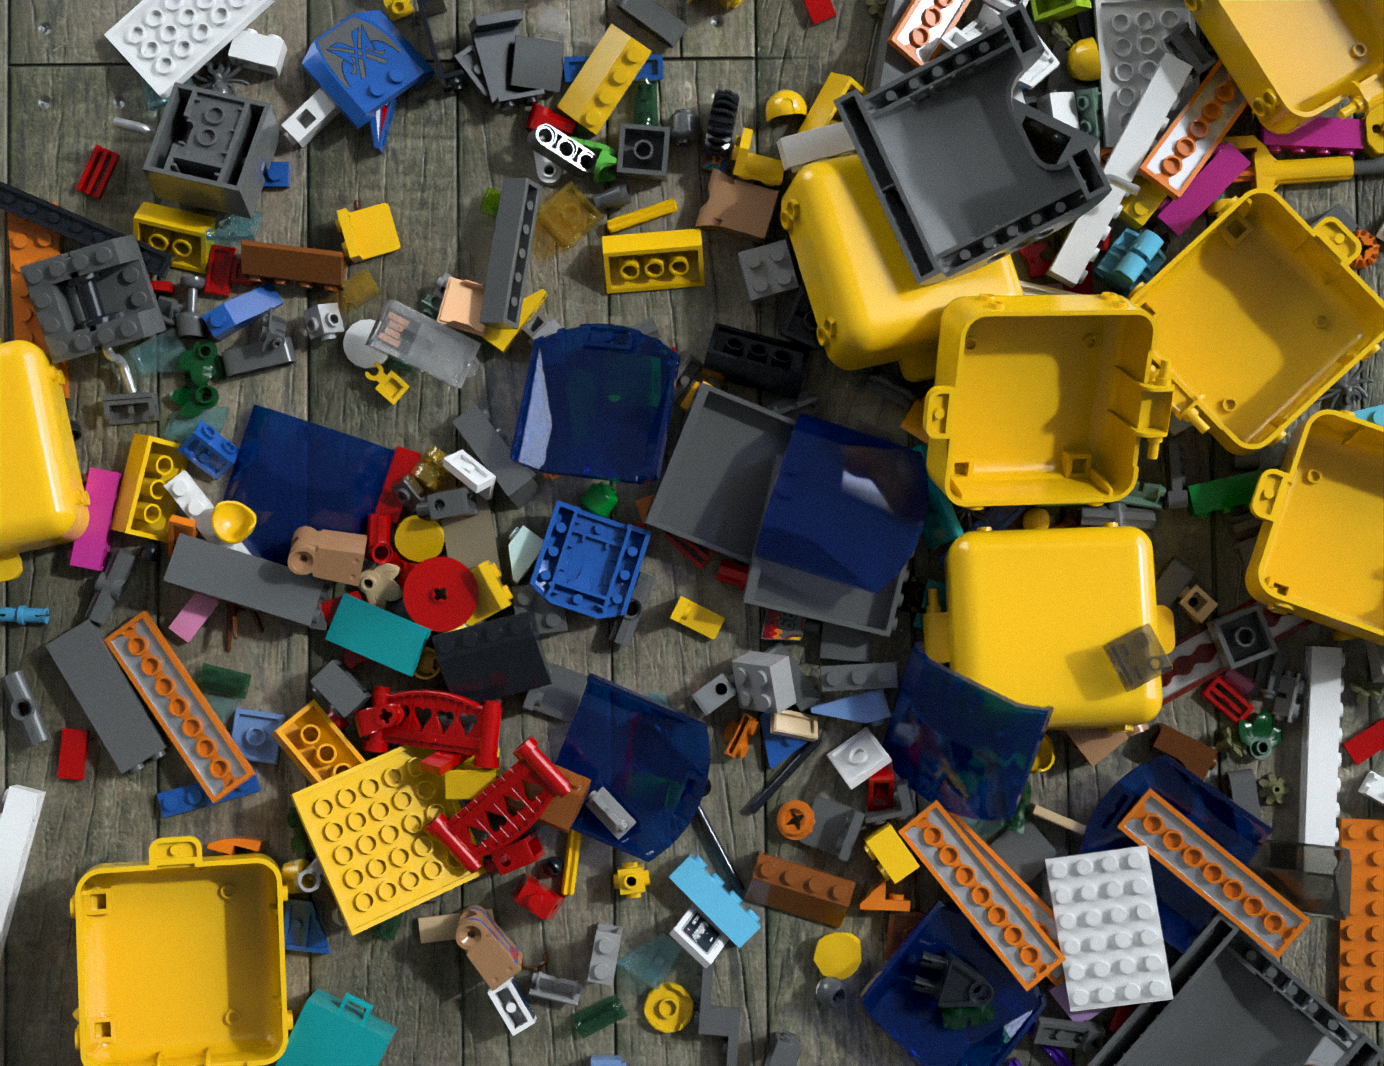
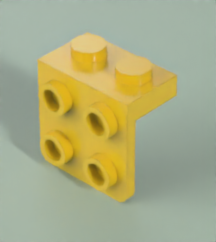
M743 128L742 136H736L731 158V160L735 161L733 174L744 180L754 179L762 181L763 184L768 186L781 185L784 174L782 161L750 153L749 148L753 130Z
M381 203L354 212H349L346 208L337 210L338 218L335 219L338 233L343 232L345 242L341 243L343 252L346 257L350 256L354 263L400 249V241L390 207L387 203Z
M489 560L470 570L476 579L479 597L473 615L466 622L469 626L513 604L510 600L513 598L509 587L507 584L503 586L499 579L502 576L495 562L491 564Z

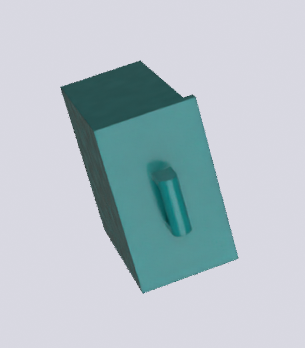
M317 988L307 999L288 1038L287 1048L275 1066H379L398 1028L371 1015L370 1013L374 1007L372 1004L349 993H346L343 1000ZM348 1001L353 1002V1003H355V1004H357V1005H359V1006L365 1008L366 1011H363V1010H361V1009H359V1008H357V1007H355V1006H353V1005H351V1004H349V1003H347V1002H348Z

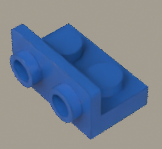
M202 420L177 449V451L216 481L234 464L240 452L231 441L225 439L212 426L207 425Z

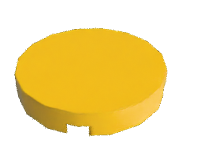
M412 515L403 519L398 525L394 537L395 545L400 554L407 559L422 562L426 559L437 557L440 554L444 545V531L438 522L431 520V517L419 518L418 515Z
M663 982L654 986L647 994L644 1002V1013L648 1023L655 1030L663 1033L682 1030L690 1022L693 1015V1000L690 993L682 985L675 982Z

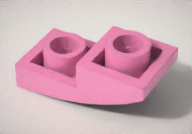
M195 593L169 626V629L189 643L221 601Z

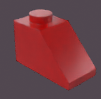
M892 762L866 779L867 812L893 807L894 773Z

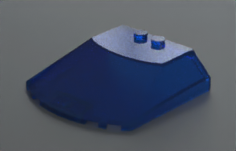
M614 324L579 325L580 327L567 330L565 328L557 329V332L546 337L542 335L535 339L510 459L514 463L547 474L639 485L659 480L668 436L680 355L655 337L643 334L637 329Z
M254 405L223 501L240 502L255 513L257 517L255 528L242 541L251 555L288 566V555L291 549L292 537L299 527L309 526L317 531L325 529L367 535L368 514H375L396 451L303 419Z
M800 413L793 428L761 525L754 556L877 594L896 578L906 565L923 531L927 515L929 489L926 467L921 452Z
M920 641L915 643L904 672L882 745L887 754L892 757L894 772L902 780L908 779L910 788L931 803L938 800L948 812L983 821L1013 819L1054 708L1051 706L1038 707L1015 702L931 660L923 650L924 643Z
M590 673L587 677L582 699L555 765L591 779L588 795L592 791L598 792L604 787L637 823L618 840L585 805L590 800L587 796L570 829L646 862L655 859L669 848L685 831L701 803L710 767V743L706 724L628 688Z
M1165 754L1131 770L1106 793L1087 824L1079 854L1140 846L1116 825L1149 787L1245 866L1248 865L1274 829ZM1149 854L1163 939L1185 954L1216 908Z
M937 901L857 996L866 1015L919 1066H1001L1047 1006L1046 997L1042 995L1039 983L1030 990L1025 991L958 906L946 901ZM922 950L938 956H943L944 950L950 951L981 973L993 987L994 997L988 1005L977 1007L937 1006L930 995L911 991V983H915L912 980L914 975L935 981L938 971L918 966L919 958H922L920 956ZM981 985L977 986L974 991H977ZM987 989L984 991L983 995L981 997H978L977 999H982L986 997L988 992Z

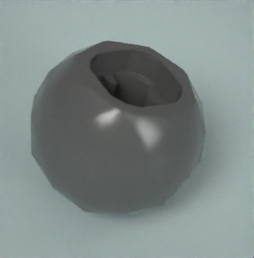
M825 977L816 986V997L823 1006L835 1008L841 1005L847 997L846 985L837 977Z

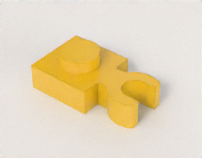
M375 362L374 365L379 370L378 374L373 376L366 371L365 376L369 380H377L379 384L375 389L394 405L410 386L392 370L386 375L383 366Z

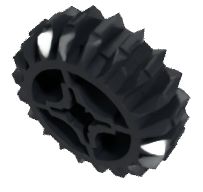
M719 89L715 93L704 144L705 153L711 154V156L726 157L729 153L740 97L738 93L726 89Z

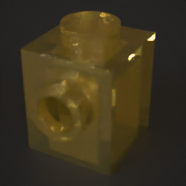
M367 268L341 283L345 289L341 292L348 305L353 303L356 308L382 294Z

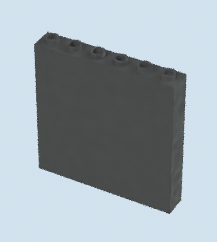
M699 382L643 521L750 564L776 455L779 454L829 467L832 458H836L840 451L841 445L838 444L840 438Z
M779 454L776 455L741 601L890 637L891 632H895L897 627L896 609L897 607L900 608L903 602L904 593H900L902 584H906L909 577L910 569H907L908 559H912L916 545L912 544L914 535H918L921 528V520H918L920 510H924L927 503V496L924 495L925 490Z

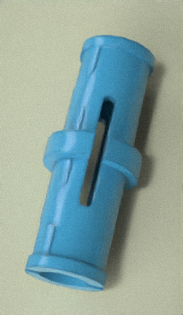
M19 605L18 608L0 607V614H5L0 615V622H17L18 625H25L26 623L47 624L49 621V616H39L49 614L48 608H27L25 605Z

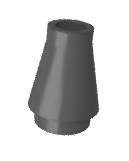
M618 183L594 195L597 209L626 207V204L632 203L627 184L621 185Z

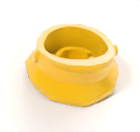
M833 932L820 938L815 948L813 960L822 975L837 977L839 980L852 976L862 962L860 939L847 932Z

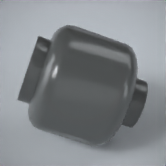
M678 109L669 117L670 140L676 143L677 147H690L692 143L699 139L700 119L692 110Z

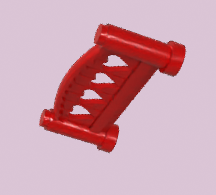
M376 685L374 690H372L371 707L396 703L402 708L407 705L410 708V714L401 726L399 724L383 729L381 732L368 735V738L364 740L363 750L385 753L388 752L389 743L471 754L475 755L474 766L499 768L500 757H497L502 712L501 701L485 700V705H481L457 694L428 689L391 693L389 692L390 687ZM418 707L423 711L428 708L432 711V717L423 729L416 716V709ZM440 710L444 711L445 714L450 711L454 713V720L445 732L438 719V712ZM391 712L387 714L388 719L392 717ZM462 713H465L468 717L474 714L477 718L476 724L468 735H466L460 721Z
M529 736L513 751L518 761L458 813L448 819L441 812L423 829L429 837L434 836L466 872L474 873L482 865L480 858L504 848L519 838L539 819L555 795L563 798L572 789L568 779L537 747L538 742L532 736ZM523 781L540 785L543 788V792L536 794L534 800H528L525 796ZM505 796L523 801L525 808L518 809L516 815H510L507 811ZM487 811L504 816L507 823L500 824L497 831L492 830L489 826ZM469 826L486 831L489 834V838L482 839L479 846L474 845L471 840Z

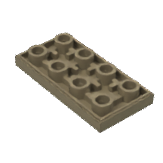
M462 486V487H457V488H451V489L436 491V493H441V492H446V491H451V490H456V489H461V488H467V489H470V488H469L468 486ZM476 493L479 515L441 521L447 556L463 563L469 570L486 560H489L491 564L495 562L502 575L489 500ZM445 503L442 505V510L445 509Z

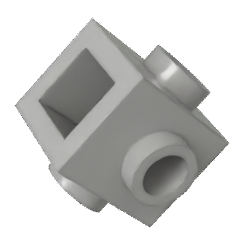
M337 303L317 304L303 311L310 340L321 339V342H329L336 339L335 335L344 332L343 320Z
M540 311L521 327L530 337L527 342L537 352L541 349L547 355L556 350L566 339L560 333L562 329L560 324L554 318L549 320Z

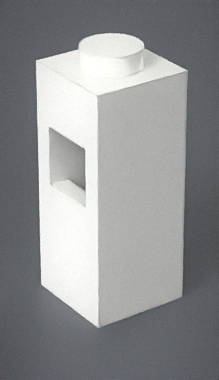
M319 88L282 124V127L286 130L283 135L293 145L298 143L303 148L341 111Z

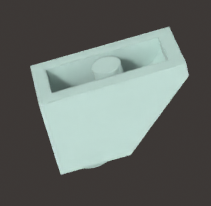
M524 525L521 529L516 527L508 538L511 540L508 547L513 580L518 584L536 562L543 543V539Z

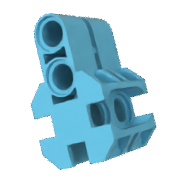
M1126 228L1092 271V274L1102 284H1109L1116 290L1114 293L1127 298L1128 294L1139 283L1143 281L1147 284L1167 259L1160 250L1164 242L1157 234L1150 230H1144L1139 234Z

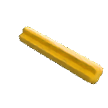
M674 198L610 219L606 224L609 232L613 234L674 213L678 210Z
M574 821L568 831L561 894L568 896L573 895L575 892L583 823L579 821Z

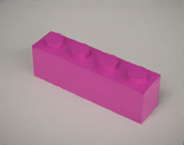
M1317 117L1289 134L1272 133L1264 128L1259 121L1258 140L1267 147L1270 154L1290 151L1292 155L1315 152L1316 156H1328L1330 153H1339V156L1354 157L1355 154L1363 149L1364 119L1345 118L1342 120L1340 118Z
M1226 142L1224 145L1219 143L1211 154L1212 157L1203 165L1177 201L1173 198L1170 200L1165 198L1158 206L1159 212L1156 216L1177 236H1180L1251 164L1230 142Z
M92 467L85 474L84 487H86L85 491L88 492L90 497V505L88 506L89 524L83 535L74 541V545L70 546L68 552L70 565L98 571L106 570L114 530H111L110 527L124 474Z

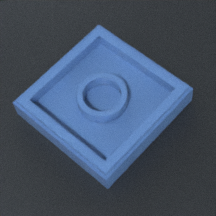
M235 708L231 737L247 760L275 765L279 763L281 747L271 734L285 723L286 715Z

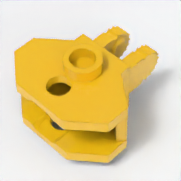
M1380 104L1365 113L1361 118L1364 119V143L1362 150L1371 159L1384 156V104Z

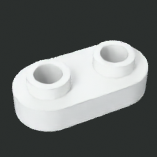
M544 135L539 136V139L545 143ZM534 151L536 169L540 181L546 185L556 184L562 177V168ZM552 167L554 172L548 175L545 173V169Z

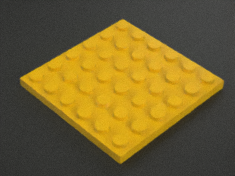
M403 745L290 795L351 936L487 873L483 866V857L480 858L482 865L474 873L466 872L434 836L429 837L423 830L439 813L442 812L450 819L462 809L459 801L446 799L445 773L439 776L420 769V761L437 752L435 749ZM469 827L472 843L478 846Z

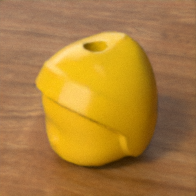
M1031 508L1024 514L1023 528L1048 529L1050 516L1044 509Z

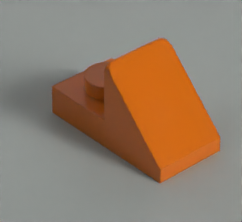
M172 514L168 527V556H172L179 533L199 539L200 531L196 528V520Z
M885 878L877 882L858 901L859 909L910 911V900L904 898V894L890 893L889 897H885Z

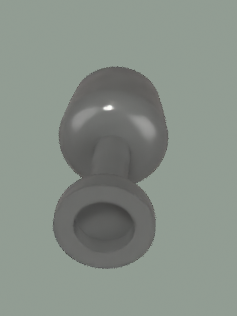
M194 276L181 277L180 284L183 288L187 289V311L181 312L176 318L178 337L189 340L203 339L206 323L202 318L203 314L197 312V290L205 286V279Z

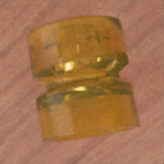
M430 445L422 455L423 462H417L410 474L420 483L436 492L444 482L443 475H449L450 471L443 467V460L448 455L435 446Z

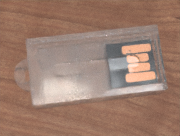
M385 300L365 344L453 388L461 389L465 379L475 376L479 367L476 354L481 343L396 300Z

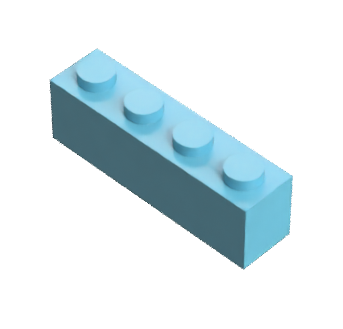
M689 853L669 873V878L740 949L761 928L758 922L760 917L751 908L746 910L740 904L743 900L733 890L729 893L722 886L725 882L718 874L714 872L711 875L705 869L707 864L700 856L696 855L693 857Z

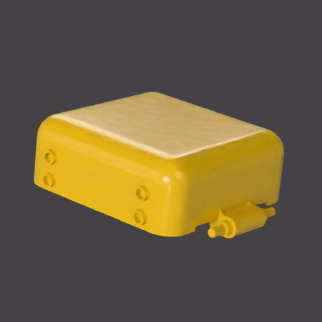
M1183 0L1185 8L1189 9L1252 108V114L1257 116L1260 123L1268 131L1275 134L1292 133L1347 99H1350V103L1337 112L1342 120L1353 113H1367L1384 103V0Z
M854 152V155L835 157L805 165L796 174L782 198L781 223L783 228L788 230L818 326V342L821 346H824L831 362L839 368L858 370L898 361L903 376L911 382L935 378L941 316L945 307L952 300L961 296H979L980 293L1024 295L1010 254L962 276L934 284L918 285L857 152Z
M1266 188L1252 189L1240 198L1234 196L1216 215L1218 219L1147 284L1142 281L1127 297V299L1150 313L1157 322L1158 338L1156 350H1153L1149 381H1155L1156 375H1159L1161 359H1171L1169 376L1172 377L1171 383L1175 385L1171 412L1179 420L1183 418L1187 423L1191 422L1201 434L1208 431L1227 451L1239 456L1251 455L1266 445L1272 447L1286 435L1284 430L1357 362L1360 360L1364 362L1381 348L1378 343L1384 339V301L1348 266L1361 253L1362 245L1359 239L1335 217L1322 219L1312 229L1279 194Z
M1102 292V294L994 295L991 293H980L979 296H961L952 300L945 307L941 316L934 387L925 396L923 429L929 435L926 469L932 482L954 504L970 510H982L984 506L1085 503L1090 506H1102L1104 502H1115L1126 497L1133 490L1137 482L1139 472L1137 462L1141 437L1147 438L1149 442L1147 458L1157 459L1159 444L1163 442V437L1168 435L1175 385L1171 383L1172 377L1169 376L1172 360L1168 358L1161 359L1159 375H1156L1155 381H1149L1153 350H1156L1158 326L1154 317L1129 299L1113 292Z
M0 338V583L15 580L21 575L23 565L20 553L72 542L82 536L89 524L88 506L90 505L89 494L87 491H84L63 392L62 384H65V378L62 370H59L57 363L53 364L48 352L25 340L3 343L2 338Z
M1332 409L1321 410L1307 418L1294 429L1280 470L1268 469L1258 478L1250 503V510L1256 518L1263 520L1246 571L1245 585L1249 594L1256 601L1268 605L1267 609L1273 613L1283 615L1290 613L1384 646V427L1357 418L1353 412L1347 410H1340V412Z
M1116 522L1103 523L1102 527L992 531V527H978L977 531H970L960 535L948 548L944 557L947 612H941V606H938V589H928V606L926 607V614H923L925 664L929 665V672H932V689H943L942 671H944V664H949L951 712L954 720L961 728L974 733L982 732V737H1000L1006 735L1005 732L1099 728H1108V733H1123L1133 731L1134 726L1145 724L1158 715L1163 702L1160 656H1165L1173 651L1175 647V630L1172 611L1164 605H1157L1153 546L1145 532L1132 526H1118Z
M194 836L161 837L151 843L149 847V860L98 864L90 868L77 884L75 895L70 898L71 919H76L79 1024H77V1029H75V1049L80 1050L81 1061L84 1066H262L275 1062L283 1055L288 1044V1030H293L292 1010H287L283 901H288L287 883H282L280 868L271 857L260 853L202 857V844Z

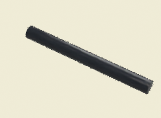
M818 737V740L815 742L809 741L748 808L756 814L822 743V740Z
M697 801L691 804L690 807L737 894L744 891L745 887L700 802Z

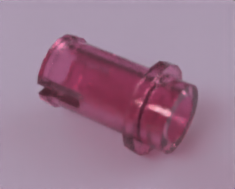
M1227 669L1221 679L1239 690L1240 695L1244 694L1247 696L1255 686L1252 678H1246L1235 669Z

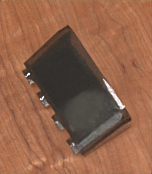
M1266 839L1256 842L1242 861L1246 867L1309 917L1345 920L1350 912L1352 859L1347 848Z

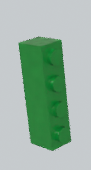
M1281 465L1183 487V490H1187L1188 494L1187 509L1189 516L1197 515L1198 519L1213 516L1212 511L1221 509L1222 514L1237 511L1236 506L1245 504L1246 508H1250L1259 476L1268 469L1280 470Z

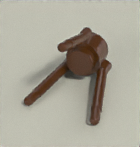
M226 603V651L230 652L232 630L233 638H238L237 613L245 612L246 609ZM250 610L259 632L263 633L264 628L257 612Z

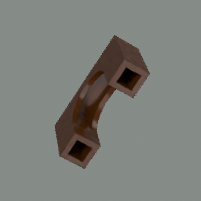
M1159 723L1148 745L1173 757L1180 764L1184 775L1183 786L1179 794L1168 801V803L1186 817V815L1191 814L1195 807L1194 799L1197 793H1201L1206 785L1207 780L1205 777L1208 771L1213 770L1217 763L1218 757L1216 755L1218 751L1163 723ZM1126 789L1115 812L1125 816L1141 796Z

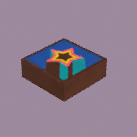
M729 151L726 157H715L705 153L701 171L712 173L714 168L726 174L731 151Z

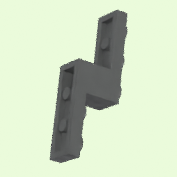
M925 660L820 666L822 692L932 684V672H929V665L925 664ZM942 671V684H944V672H943V671Z
M698 962L697 976H702L701 986H696L695 1001L700 1002V1011H695L694 1027H698V1034L728 1036V1039L723 1038L722 1054L727 1055L726 1064H721V1066H737L740 1007L711 1005L713 962L708 968H704Z

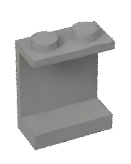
M598 923L588 982L613 985L623 927Z

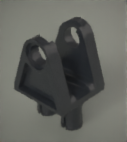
M922 950L920 954L922 958H919L918 966L938 971L935 981L914 975L912 980L915 983H911V991L930 995L937 1006L977 1007L988 1005L994 997L993 987L981 973L950 951L944 950L943 956H938ZM981 985L977 991H974L977 986ZM987 989L988 992L986 997L982 999H977L978 997H981L984 991Z

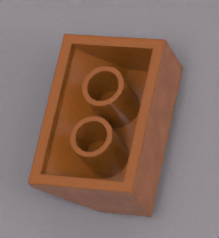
M555 765L568 779L572 789L563 798L555 795L537 821L568 833L587 799L591 779ZM523 781L525 796L528 800H534L536 794L543 792V788L540 785ZM505 796L508 809L517 812L518 809L525 808L523 801Z

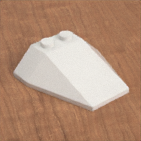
M985 2L974 21L962 30L955 26L942 36L939 42L951 51L1001 25L1002 22L999 14L1004 11ZM1041 38L1040 40L1045 49L1044 53L1017 82L1018 85L1029 90L1060 64Z

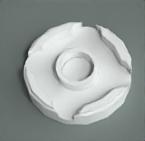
M371 319L360 320L352 324L346 331L343 340L344 352L347 358L356 366L372 369L376 368L375 362L383 365L390 358L393 349L375 340L382 325L380 322Z

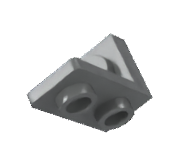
M908 779L898 780L897 789H894L896 803H901V805L865 812V824L879 825L885 823L886 819L891 818L904 820L909 818L910 814H914L915 806Z

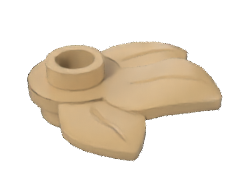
M386 563L379 564L374 570H364L361 572L358 588L366 594L370 604L385 610L387 601H396L403 597V589L394 581L400 571V567ZM370 579L373 582V586L366 585L365 580Z

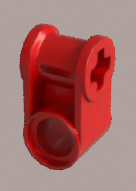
M392 703L354 712L353 717L359 737L378 733L383 729L401 724L405 717L403 708L399 704ZM391 712L392 717L388 719L387 714Z

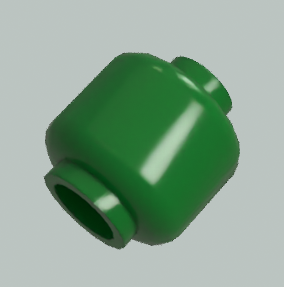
M603 481L592 483L581 498V503L585 507L583 511L604 518L608 517L618 502L617 491Z

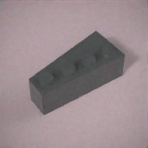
M474 404L453 420L452 423L488 471L496 476L495 480L507 496L520 509L543 492L533 479L536 474L528 464L522 465L519 461L522 456L515 446L509 447L506 444L505 440L508 437L499 426L496 429L490 422L494 419L486 408L480 410Z

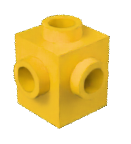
M637 861L623 862V866L618 867V874H613L615 889H620V895L626 894V898L641 897V893L646 892V885H650L649 871L644 870L643 864H637ZM631 876L636 879V884L629 885L627 883V878Z

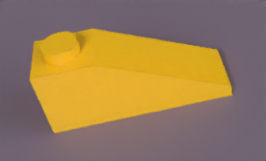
M541 289L523 299L518 329L494 330L487 326L485 336L480 337L505 355L523 331L521 327L534 316L547 298V291Z

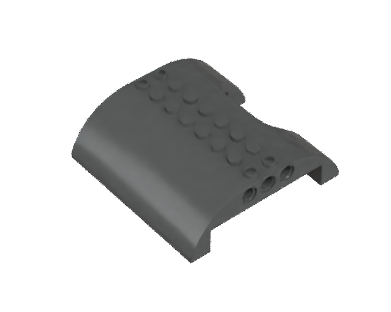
M1023 3L1000 13L1001 25L864 96L855 89L833 100L918 285L947 281L989 265L1075 221L1098 205L1112 191L1110 183L1089 141L1066 152L1067 161L1049 165L1041 161L1035 154L1019 121L1012 102L1013 90L1018 80L1038 61L1045 51Z
M1219 912L1169 970L1173 1000L1141 1003L1088 1066H1304L1308 1064L1315 1066H1375L1384 1056V1050L1246 935L1236 924Z

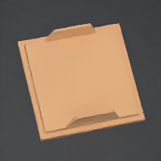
M449 276L436 323L484 337L487 326L479 322L485 287L476 282L463 281Z

